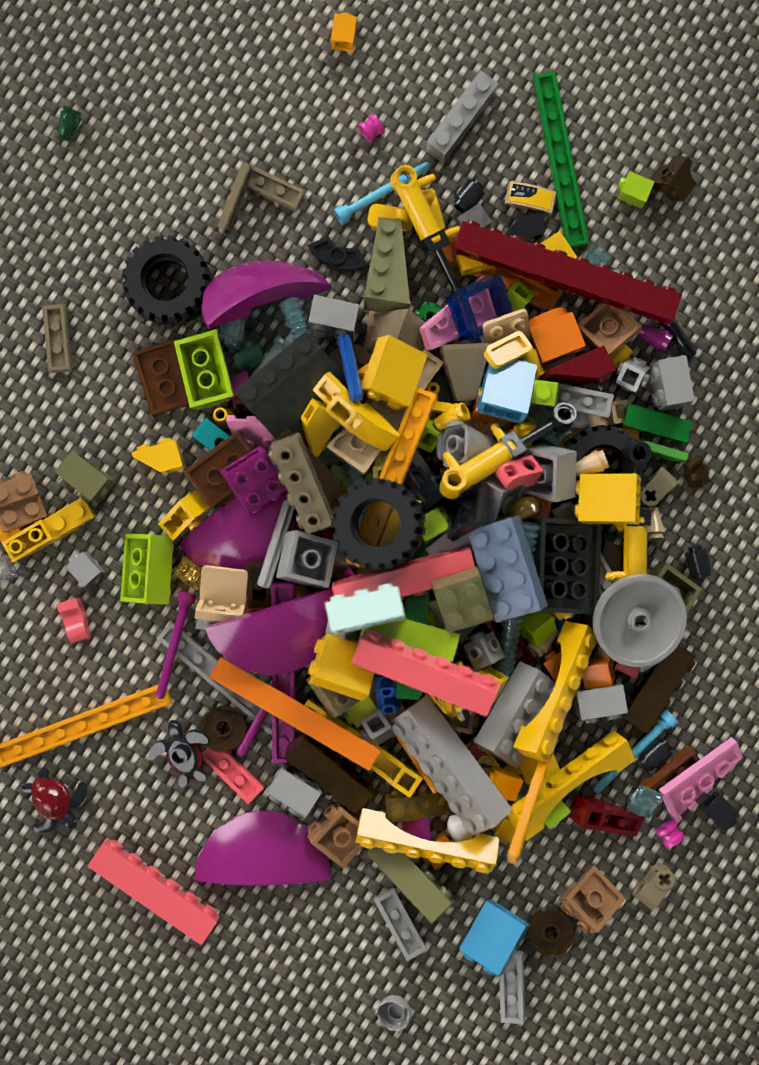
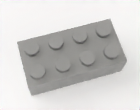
M519 662L475 738L474 743L496 759L518 769L525 756L513 746L521 726H527L538 715L548 701L556 683L539 669Z

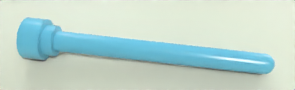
M424 162L414 168L417 177L430 169L428 162ZM404 174L399 177L403 184L408 182V178ZM389 182L349 206L340 205L333 209L339 223L344 225L353 217L352 214L394 191Z
M665 710L660 715L661 718L658 720L659 723L631 749L635 758L665 729H673L679 723L668 710ZM615 770L608 771L593 786V791L600 793L622 771L619 773Z

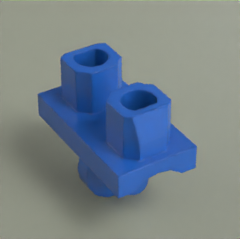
M374 673L378 710H382L384 715L395 714L396 708H401L400 698H396L398 681Z

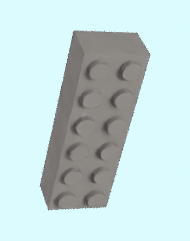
M428 695L410 705L389 722L393 732L402 739L407 751L416 758L421 770L430 777L435 789L444 796L450 809L458 815L464 828L472 835L495 827L513 811Z

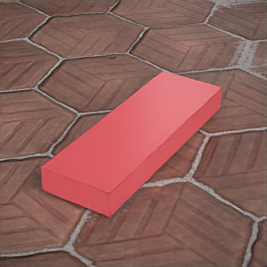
M208 747L202 753V759L247 804L265 788L230 752H216Z

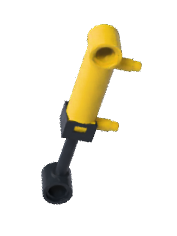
M402 165L391 175V187L397 191L421 240L419 244L425 257L435 253L452 288L448 298V303H450L468 288L460 286L442 249L450 244L449 239L459 233L460 227L456 226L446 231L444 229L441 230L421 188L435 181V175H426L417 180L415 169L410 165ZM399 174H404L408 178V184H403L399 180Z
M569 403L558 404L554 408L548 422L521 438L514 431L505 435L497 424L491 425L490 429L499 442L462 465H459L449 452H445L443 458L450 469L444 473L441 480V494L448 499L458 498L464 490L493 474L505 463L523 458L527 451L525 447L527 444L551 430L556 433L567 432L576 419L577 413L575 408ZM559 416H563L566 420L560 419ZM448 481H455L458 486H451Z
M628 441L622 447V457L632 465V474H637L641 477V465L646 464L651 459V447L645 442ZM638 447L640 455L635 459L633 451ZM641 491L640 523L623 524V571L606 573V580L618 581L630 575L647 574V526H651V509L641 507Z

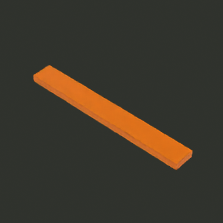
M220 657L209 678L369 771L381 752L380 748L249 672L237 667L223 657Z

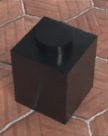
M716 791L699 805L703 812L722 831L733 827L737 822L736 819L740 816L729 802Z

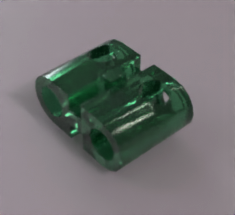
M257 343L241 349V352L233 355L241 372L249 367L257 366L256 363L265 359Z

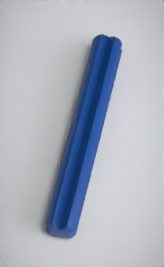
M346 333L345 336L339 334L338 344L350 400L352 402H360L363 399V391L349 333Z

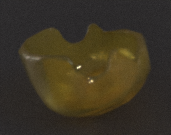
M526 496L518 498L510 505L508 515L509 518L519 515L523 524V520L537 517L544 509L538 499Z

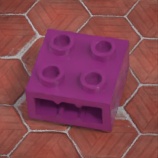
M260 446L220 471L242 509L248 514L260 511L265 503L270 500L279 499L283 492L287 490L286 485L282 486L278 477V471L267 452Z

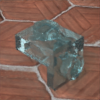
M639 784L635 793L630 794L628 797V810L638 816L650 819L661 800V793Z

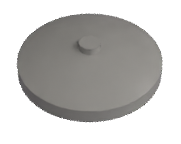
M648 574L630 575L613 583L600 597L593 616V630L600 647L616 662L631 667L653 665L669 656L682 640L687 624L685 604L678 591L665 580Z

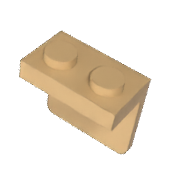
M520 309L489 320L482 325L483 332L478 334L480 343H490L491 345L517 331H521L531 343L528 313L526 309Z
M203 566L201 570L200 600L195 610V619H202L205 622H221L245 614L248 572L241 569Z

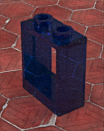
M501 275L485 276L446 297L460 340H476L484 335L482 325L477 326L468 298L488 288L497 315L496 318L513 312Z

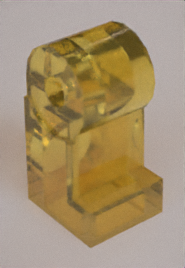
M182 555L180 563L172 570L183 583L200 593L202 568L188 557Z

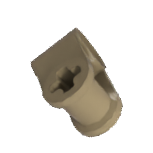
M663 466L659 467L641 488V507L649 508L655 506L679 482ZM647 493L651 495L648 502L645 500Z
M663 863L655 864L635 886L632 894L650 910H654L674 886L675 876L667 865ZM661 874L664 875V876L666 875V877H665L664 879L661 878V877L659 878V876H660Z

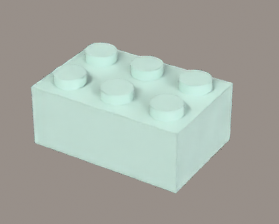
M392 584L378 586V591L370 592L368 589L354 592L355 596L348 598L345 595L333 596L330 598L331 602L325 603L331 632L336 635L406 619L400 590L397 586H392Z

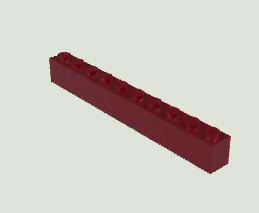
M471 220L467 222L462 221L452 251L454 254L666 325L674 321L682 294L677 293V290L672 287L664 286L662 288L654 285L655 283L651 280H638L633 278V275L630 273H617L611 271L609 266L602 264L596 266L590 264L589 260L576 257L575 259L569 257L562 250L551 251L545 249L546 246L541 243L533 242L531 244L525 242L520 236L511 235L510 237L502 234V231L499 229H486L480 227L479 223Z

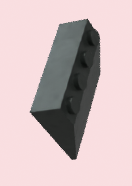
M306 330L234 392L272 436L276 438L286 428H289L294 434L301 433L304 430L301 416L312 398L326 404L313 391L314 387L326 373L330 372L347 390L348 387L344 374Z
M544 517L528 519L527 542L548 605L536 612L594 614L599 601L602 524H583L578 520Z

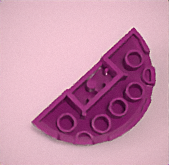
M276 260L246 262L223 271L208 284L203 294L202 316L208 329L250 316L251 308L284 297H288L293 302L331 290L332 286L321 275L298 264Z
M288 489L283 492L279 499L270 500L265 503L263 509L256 513L248 514L242 509L236 498L198 525L183 540L180 547L192 561L202 567L209 565L246 570V561L265 560L283 501L288 500ZM296 508L288 532L297 530L298 522L296 516L298 513Z
M332 586L295 597L294 600L251 614L250 612L205 626V630L217 651L237 667L246 671L262 673L263 675L289 673L308 665L316 659L317 653H314V648L317 640H321L326 635L325 631L329 620L325 603L331 602L330 598L334 596Z
M269 810L251 811L237 815L233 820L217 828L208 838V842L200 852L195 869V881L230 885L299 884L331 880L332 876L328 856L312 845L307 837L309 827L292 819L290 815Z

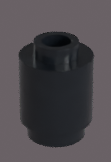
M475 179L473 181L467 180L454 196L453 206L464 214L476 206L485 195L483 191L484 186Z
M701 544L688 547V552L684 554L689 574H692L693 579L711 576L710 570H712L707 548H702Z
M655 738L641 752L642 755L638 759L652 772L673 755L670 752L672 746L664 738L660 741Z

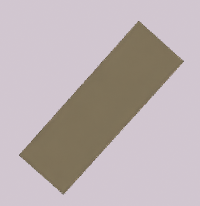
M242 162L217 225L218 228L227 232L231 230L254 169L246 163Z
M250 165L254 172L247 190L297 212L306 194V190Z
M67 305L42 306L48 373L72 372Z

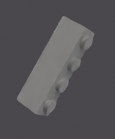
M480 70L428 139L426 152L444 164L494 98L499 83Z

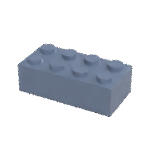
M519 515L479 527L468 533L496 623L540 611L548 606Z

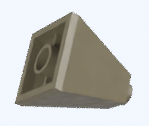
M409 309L382 311L378 315L377 339L390 335L423 351L425 346L419 328L425 322Z
M490 343L455 344L437 347L439 359L444 362L442 367L455 401H458V404L462 402L465 405H472V400H476L486 364L484 352Z

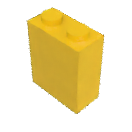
M390 335L379 337L361 385L362 391L366 392L367 397L370 399L386 402V406L391 409L400 410V408L410 407L428 355Z
M580 474V481L576 482V493L579 495V504L575 506L576 518L583 524H639L641 477L637 474Z
M329 633L321 640H317L314 648V653H317L316 659L311 662L308 674L311 675L310 684L361 701L370 693L375 672L351 663L358 643Z

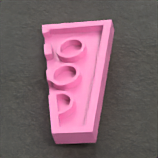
M482 275L419 328L426 350H433L481 328L489 320L500 317L489 276Z
M234 415L227 416L226 422L232 434L239 430L253 450L260 446L266 452L269 451L266 447L275 438L256 416H247L246 419H236ZM303 430L300 433V436L303 440L304 445L306 446L308 445L305 436V432Z
M733 738L728 739L659 789L671 819L675 820L677 824L683 819L681 815L687 809L692 810L697 805L695 800L703 792L707 794L713 788L714 781L718 777L723 778L743 758L738 743Z

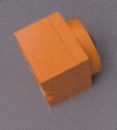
M559 307L550 311L549 309L544 310L529 320L530 344H532L534 349H537L542 367L573 353L578 355L586 346L573 312L568 313L566 307Z

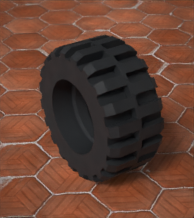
M168 235L167 239H163L162 236H155V241L153 242L147 239L143 241L144 246L140 249L136 246L132 250L134 256L132 258L128 256L125 261L127 269L124 268L122 271V276L125 279L122 282L123 290L126 292L125 296L136 312L142 318L151 321L157 326L164 324L166 327H174V324L177 323L182 326L187 324L186 320L191 318L193 321L198 317L196 314L199 310L202 312L204 291L208 284L212 282L209 267L194 245L190 246L188 241L182 238L177 240L175 236ZM175 263L181 265L188 274V284L183 293L169 301H159L153 298L147 288L151 273L163 264Z
M597 425L584 429L575 434L571 439H568L564 444V449L577 451L576 463L593 449H608L617 456L621 465V474H632V465L623 459L621 452L625 443L637 440L631 439L628 432L625 430L620 431L618 427ZM638 447L633 451L635 459L640 455ZM647 463L641 465V485L645 483L647 476H644V471L647 470ZM576 474V482H577V481H580V477H577V474ZM576 493V496L568 499V501L572 500L573 504H579V495Z
M381 478L365 479L360 481L358 485L349 487L347 489L348 492L345 495H341L338 499L340 503L333 510L335 520L331 521V528L335 530L333 539L334 542H338V549L341 554H345L347 560L351 563H356L359 567L372 570L392 569L411 559L415 555L416 549L420 548L422 536L425 535L426 528H424L426 518L421 510L423 507L420 501H417L415 495L405 486ZM375 502H384L391 505L400 517L398 536L392 543L383 547H374L367 544L361 538L358 529V521L362 511L369 504Z

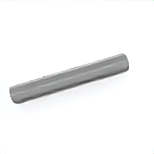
M288 500L283 501L257 582L258 586L268 589L272 585L281 556L285 534L289 531L295 512V507L292 508Z

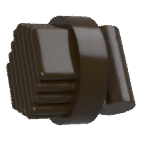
M697 455L683 465L684 471L682 473L684 480L687 481L690 488L703 487L710 482L708 465L703 464V458L700 455Z

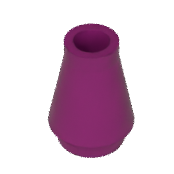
M645 323L642 326V330L638 333V336L642 337L658 351L662 350L665 352L673 339V335L669 334L670 331L652 327Z

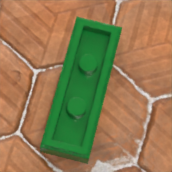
M627 404L621 427L686 444L688 443L692 421L633 404Z

